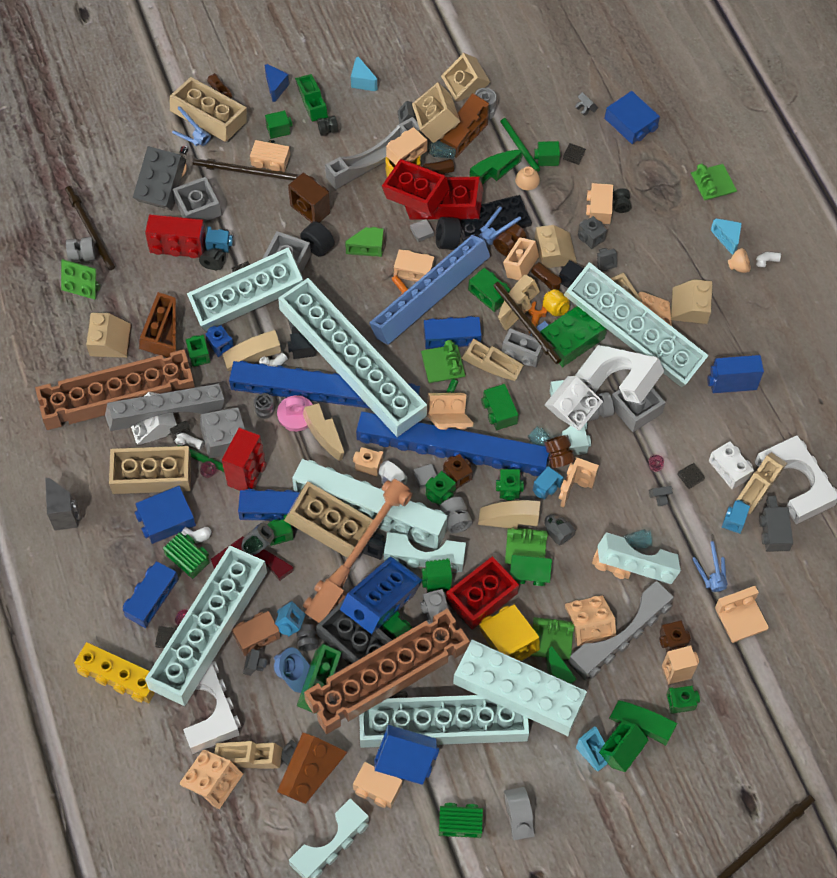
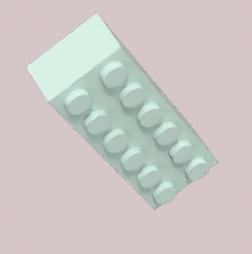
M288 247L187 293L200 326L207 331L212 326L222 325L277 300L281 295L304 281L293 253Z
M471 640L454 674L453 684L566 736L569 735L587 694V691L474 640Z

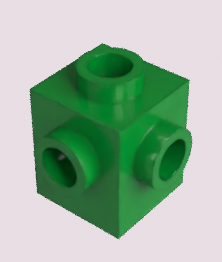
M500 469L499 480H496V491L499 492V499L507 501L519 499L520 492L524 490V481L520 480V470Z
M442 471L435 478L431 477L425 485L427 499L439 506L444 501L452 498L456 490V482Z

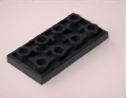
M516 195L481 204L479 219H459L463 242L471 235L479 237V234L482 233L480 229L485 226L499 207H502V210L490 224L489 229L492 227L497 231L517 217H521V220L515 224L521 228L531 226L532 222L521 196Z

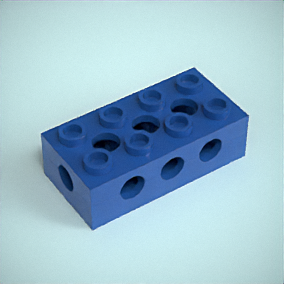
M389 557L347 593L340 610L373 634L414 597L422 579L394 558Z

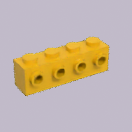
M88 642L85 643L74 662L80 675L86 678L91 676L95 678L97 683L103 686L108 684L120 694L132 695L131 698L137 702L142 703L145 701L150 703L155 692L149 690L145 680L150 671Z

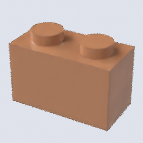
M269 611L265 613L260 612L253 619L247 622H240L232 629L233 636L244 656L251 649L258 650L281 638L279 629Z

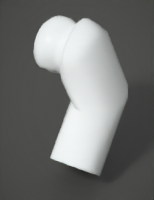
M764 252L757 256V267H766V261L780 262L781 253Z
M280 353L274 360L264 356L260 358L259 363L277 367L281 366L288 358L284 353Z
M179 433L175 439L176 444L179 446L185 444L199 450L204 446V441L186 433Z
M185 527L181 533L184 536L188 534L198 544L209 539L212 531L209 527L196 531Z

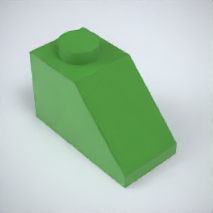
M365 227L346 240V254L382 257L384 229Z

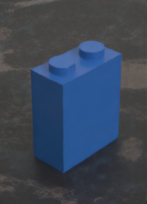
M631 91L606 108L604 119L631 144H634L658 128L660 116Z
M761 355L715 358L714 364L710 369L711 374L707 377L708 386H711L712 393L757 390L764 373Z
M180 486L135 503L137 511H134L138 523L143 522L144 527L141 529L145 539L150 538L152 544L182 532L185 527L190 529L196 526Z
M388 725L374 759V771L423 785L425 778H429L431 774L432 760H436L439 753L436 738Z

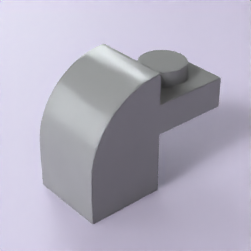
M525 787L505 790V805L510 818L513 840L535 837L532 821L533 814Z

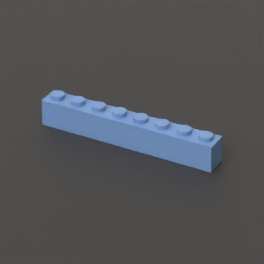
M471 235L369 323L376 339L387 345L390 344L476 268L483 264L490 257L485 240Z

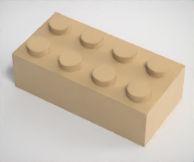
M192 77L170 95L171 112L187 120L178 110L180 106L201 129L225 142L247 123V107Z
M189 446L110 449L109 485L112 494L164 492L180 486L182 492L191 491V454Z
M307 481L284 521L348 558L373 519Z

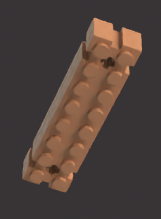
M185 349L171 352V357L163 359V356L160 355L58 381L59 386L51 387V384L35 387L46 429L62 427L61 422L68 421L70 425L104 416L107 403L144 397L148 392L162 394L195 388Z
M447 608L433 616V623L428 624L425 621L330 676L326 679L325 686L321 687L318 683L304 692L305 701L313 714L317 712L318 722L327 735L339 728L341 720L345 717L349 722L447 664L450 655H453L454 658L466 652L470 641L461 628L456 631V620Z

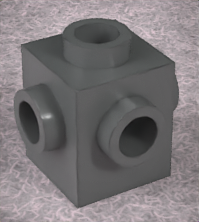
M594 216L588 220L584 219L579 224L578 237L591 249L605 241L607 230L602 222Z

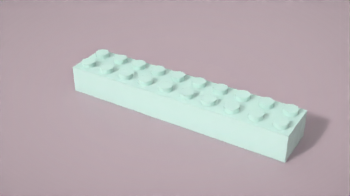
M309 278L278 298L280 311L396 437L427 416V404Z

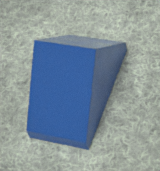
M266 64L264 66L272 102H276L289 86L288 74Z

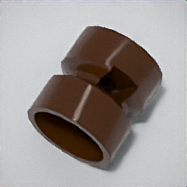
M514 224L500 233L493 240V245L500 254L507 257L518 239H526L527 236L519 225Z
M568 435L544 441L547 453H551L549 461L552 468L562 467L575 462L573 450H569L571 443Z

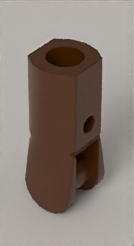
M214 73L208 76L207 82L212 89L232 98L230 90L223 84L217 74Z
M452 159L426 163L422 166L439 174L454 172Z
M540 262L532 267L531 273L550 290L560 289V277L552 273Z

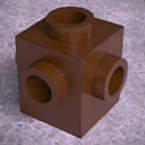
M460 454L455 457L451 456L444 462L443 472L456 482V489L472 480L473 471L471 465Z
M682 620L662 625L659 640L661 647L665 648L666 652L689 645L691 637L689 631L685 630Z

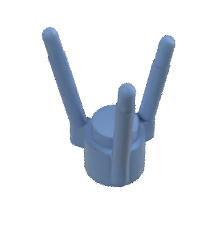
M179 106L178 110L195 128L192 134L194 139L175 130L172 133L192 142L195 146L199 144L201 146L206 145L210 141L211 135L204 129H201Z
M499 207L485 226L480 229L482 233L479 234V237L485 240L486 246L492 245L493 240L500 233L521 220V217H517L497 231L492 227L489 229L490 224L502 210V207Z
M711 541L716 573L711 574L709 580L697 559L693 557L692 560L702 576L706 588H711L712 592H720L727 589L728 585L725 558H721L720 572L715 543Z

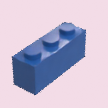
M468 316L465 318L450 317L447 319L424 320L425 349L444 347L447 340H452L458 347L468 346L473 339L481 343L479 317Z
M255 489L240 490L239 519L283 520L284 515H287L299 492L293 490L280 492L272 489L265 491H256Z
M157 561L147 569L146 577L136 585L134 594L123 605L125 617L144 628L148 626L179 580L176 571Z

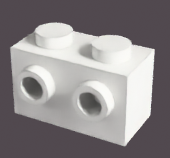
M731 442L713 451L709 458V462L732 490L748 481L754 471L751 463L744 459L739 448Z

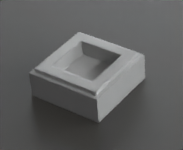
M427 219L410 225V229L417 242L434 236V231Z
M432 464L414 469V475L420 489L426 487L425 485L431 477L435 478L437 476Z

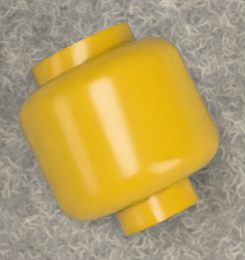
M557 289L551 290L544 295L542 306L551 315L559 317L568 312L570 300Z

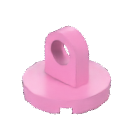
M294 395L285 398L277 409L279 423L289 431L298 432L305 430L308 426L303 417L304 407L313 404L303 396Z

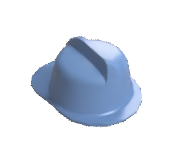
M290 647L274 657V671L294 692L301 693L310 665L298 649Z

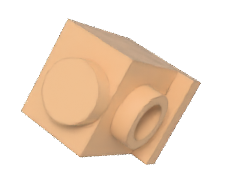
M361 447L360 452L356 451L353 457L355 470L377 477L380 465L383 463V452Z

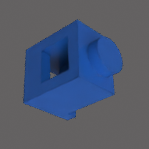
M222 325L218 327L212 326L205 333L206 341L217 357H220L224 352L234 347L231 336L227 334Z

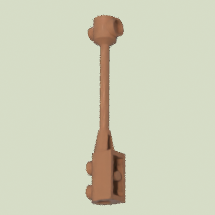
M393 479L392 482L387 480L384 483L382 490L384 491L385 503L345 563L325 582L320 580L314 589L317 592L313 599L309 597L304 602L303 607L306 609L304 613L318 623L346 598L347 592L342 587L349 575L350 568L391 507L400 506V504L406 506L412 498L413 493L410 492V488L400 481Z

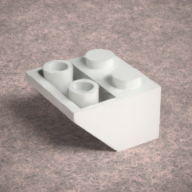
M568 376L545 403V406L559 419L580 431L603 401L577 376Z
M148 392L145 396L156 395L159 393ZM167 413L146 419L133 425L131 428L137 445H141L166 437L177 427L173 413Z

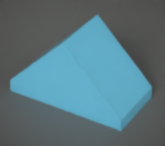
M359 56L356 57L351 74V88L369 91L378 90L377 78Z
M714 219L711 227L712 233L733 255L739 244L741 223Z
M594 726L579 738L576 749L596 771L601 770L608 764L599 753L605 742L597 727Z

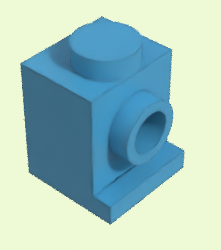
M207 227L205 240L207 250L215 248L229 253V247L233 246V235H229V231L221 229L212 230L211 227Z
M548 466L534 481L532 491H534L538 498L546 499L549 494L552 496L557 488L562 486L563 476Z
M736 500L733 507H728L722 528L740 534L750 506L746 505L743 501Z
M291 601L278 609L275 624L278 626L281 634L289 637L300 630L306 614Z

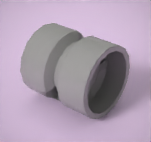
M480 88L475 92V95L489 103L488 120H490L495 115L496 93L490 88Z
M84 237L80 241L77 239L66 240L69 261L76 263L80 262L81 259H84V261L95 260V248L92 237Z
M609 392L597 394L603 403L588 421L596 420L599 416L605 418L614 415L613 401Z
M462 497L450 498L440 505V510L447 515V528L450 533H459L472 526L473 522L466 511L467 507Z

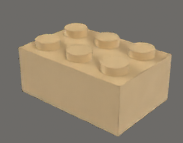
M439 82L412 103L420 131L433 143L442 139L449 130L455 128L460 122L451 94Z

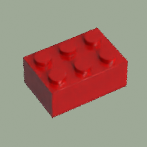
M403 159L398 161L382 184V189L387 199L432 216L450 189L446 176Z
M149 214L145 234L150 253L200 258L204 253L206 233L202 219Z
M238 428L222 458L224 473L229 487L239 491L256 487L257 477L266 467L265 453H263L260 435Z
M492 556L448 590L446 602L473 630L484 618L492 615L516 596L519 584Z

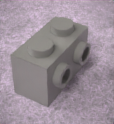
M511 328L509 329L502 344V352L522 362L524 365L536 367L543 354L541 345L534 337Z
M443 589L423 594V602H420L423 614L426 613L428 620L426 621L428 624L433 623V616L447 609L448 605Z

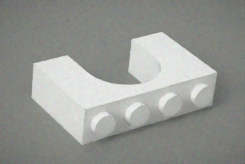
M598 345L575 376L596 393L609 375L618 370L629 369L631 371L619 386V389L626 401L641 404L663 374L664 369L659 358L655 356H647Z
M794 436L758 453L755 460L758 468L765 457L772 452L787 463L785 468L797 469L808 477L811 489L789 500L787 505L789 515L795 524L836 505L837 489L832 487L826 473L821 471L814 456L810 455L806 444L798 436Z
M215 661L211 663L195 689L207 691L216 698L215 711L205 721L183 729L192 754L212 747L216 743H222L239 736L238 728L241 725L237 715L233 717L231 713L234 707L230 697L225 698L223 692L226 691L223 679L218 680L216 674L219 673V669Z

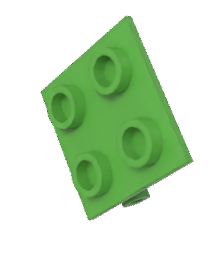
M699 164L697 170L691 172L704 201L737 192L724 164L708 168L704 164Z
M62 259L61 290L95 300L96 291H99L101 286L96 281V268Z
M447 340L444 347L421 351L428 383L465 377L458 345H455L452 340Z
M508 528L505 564L511 565L512 555L545 558L547 531Z
M533 617V629L539 636L540 650L531 656L546 657L547 650L552 646L561 659L569 660L574 631L572 621Z

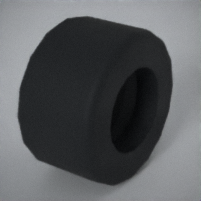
M440 217L436 227V245L438 249L455 250L459 245L461 237L460 220L452 217Z
M319 222L310 223L300 233L301 240L310 242L311 253L318 257L324 256L335 245V240L330 231Z

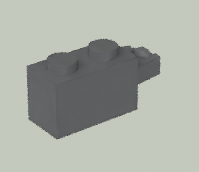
M768 496L766 500L767 507L763 508V513L759 516V525L763 527L762 544L765 545L766 552L790 551L793 545L789 508L778 506L776 496Z

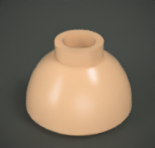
M528 166L519 170L515 182L523 190H533L539 185L540 177L535 169Z
M743 248L735 251L732 258L728 260L731 270L735 269L741 273H747L751 270L747 252Z

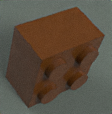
M303 172L288 185L290 206L308 221L320 223L330 214L329 191L324 186H320L312 176H308Z

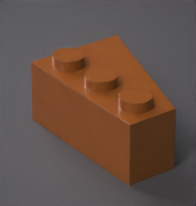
M472 93L458 112L460 119L458 125L449 130L440 139V148L457 158L488 125L489 103Z
M157 293L140 336L139 349L167 358L171 357V352L176 351L175 297Z
M302 733L277 792L306 804L348 752L315 736Z

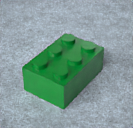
M576 306L542 329L540 333L547 342L554 346V351L562 359L559 364L563 368L605 339L607 329Z

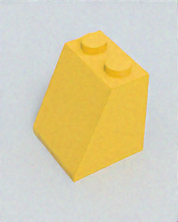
M515 605L503 607L499 610L498 614L493 617L488 616L484 618L481 624H479L481 633L492 649L516 660L523 661L540 650L539 636Z

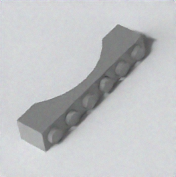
M411 117L400 123L384 140L371 149L354 156L338 157L325 165L327 180L337 189L385 162L386 146L390 141L397 139L404 131H408L412 127L423 135L418 122Z
M219 384L109 402L107 403L105 417L110 431L130 428L146 419L167 413L193 412L205 414L221 411L224 397Z
M655 581L642 593L639 611L633 622L624 631L605 641L585 643L570 656L569 664L585 681L590 676L594 678L601 671V666L610 664L615 659V654L619 650L621 652L626 650L633 638L638 639L644 633L643 629L648 625L650 627L653 626L661 613L666 614L672 608L671 604L674 597L658 581Z

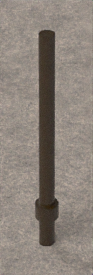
M193 159V165L206 167V169L210 170L215 168L291 181L298 177L297 174L216 162L214 159Z
M67 186L65 191L69 196V202L72 207H75L90 237L93 238V242L108 270H113L115 266L83 209L81 199L75 194L71 186Z
M496 282L493 287L541 345V350L545 355H549L555 364H559L562 359L554 351V346L545 340L503 286Z
M808 795L802 802L789 809L790 812L718 875L717 878H730L792 821L805 814L804 811L815 802V799Z

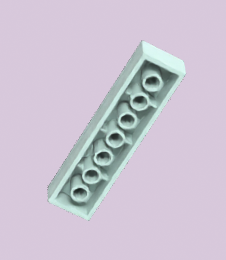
M590 262L564 294L565 297L635 352L659 358L664 369L663 373L681 388L687 384L709 356Z
M302 459L292 478L295 492L300 493L308 481L373 520L385 503L382 488H376L366 481H358L351 475L340 474L333 468L322 467L313 460L307 461ZM409 501L406 506L401 504L400 506H392L378 528L390 533L405 534L409 541L435 551L439 549L446 534L447 515L441 510L427 508L423 503Z
M228 547L145 678L149 690L183 706L187 704L267 574L264 560L235 547Z
M479 695L388 698L359 715L361 748L379 747L388 725L436 738L437 745L528 741L529 736L527 717Z

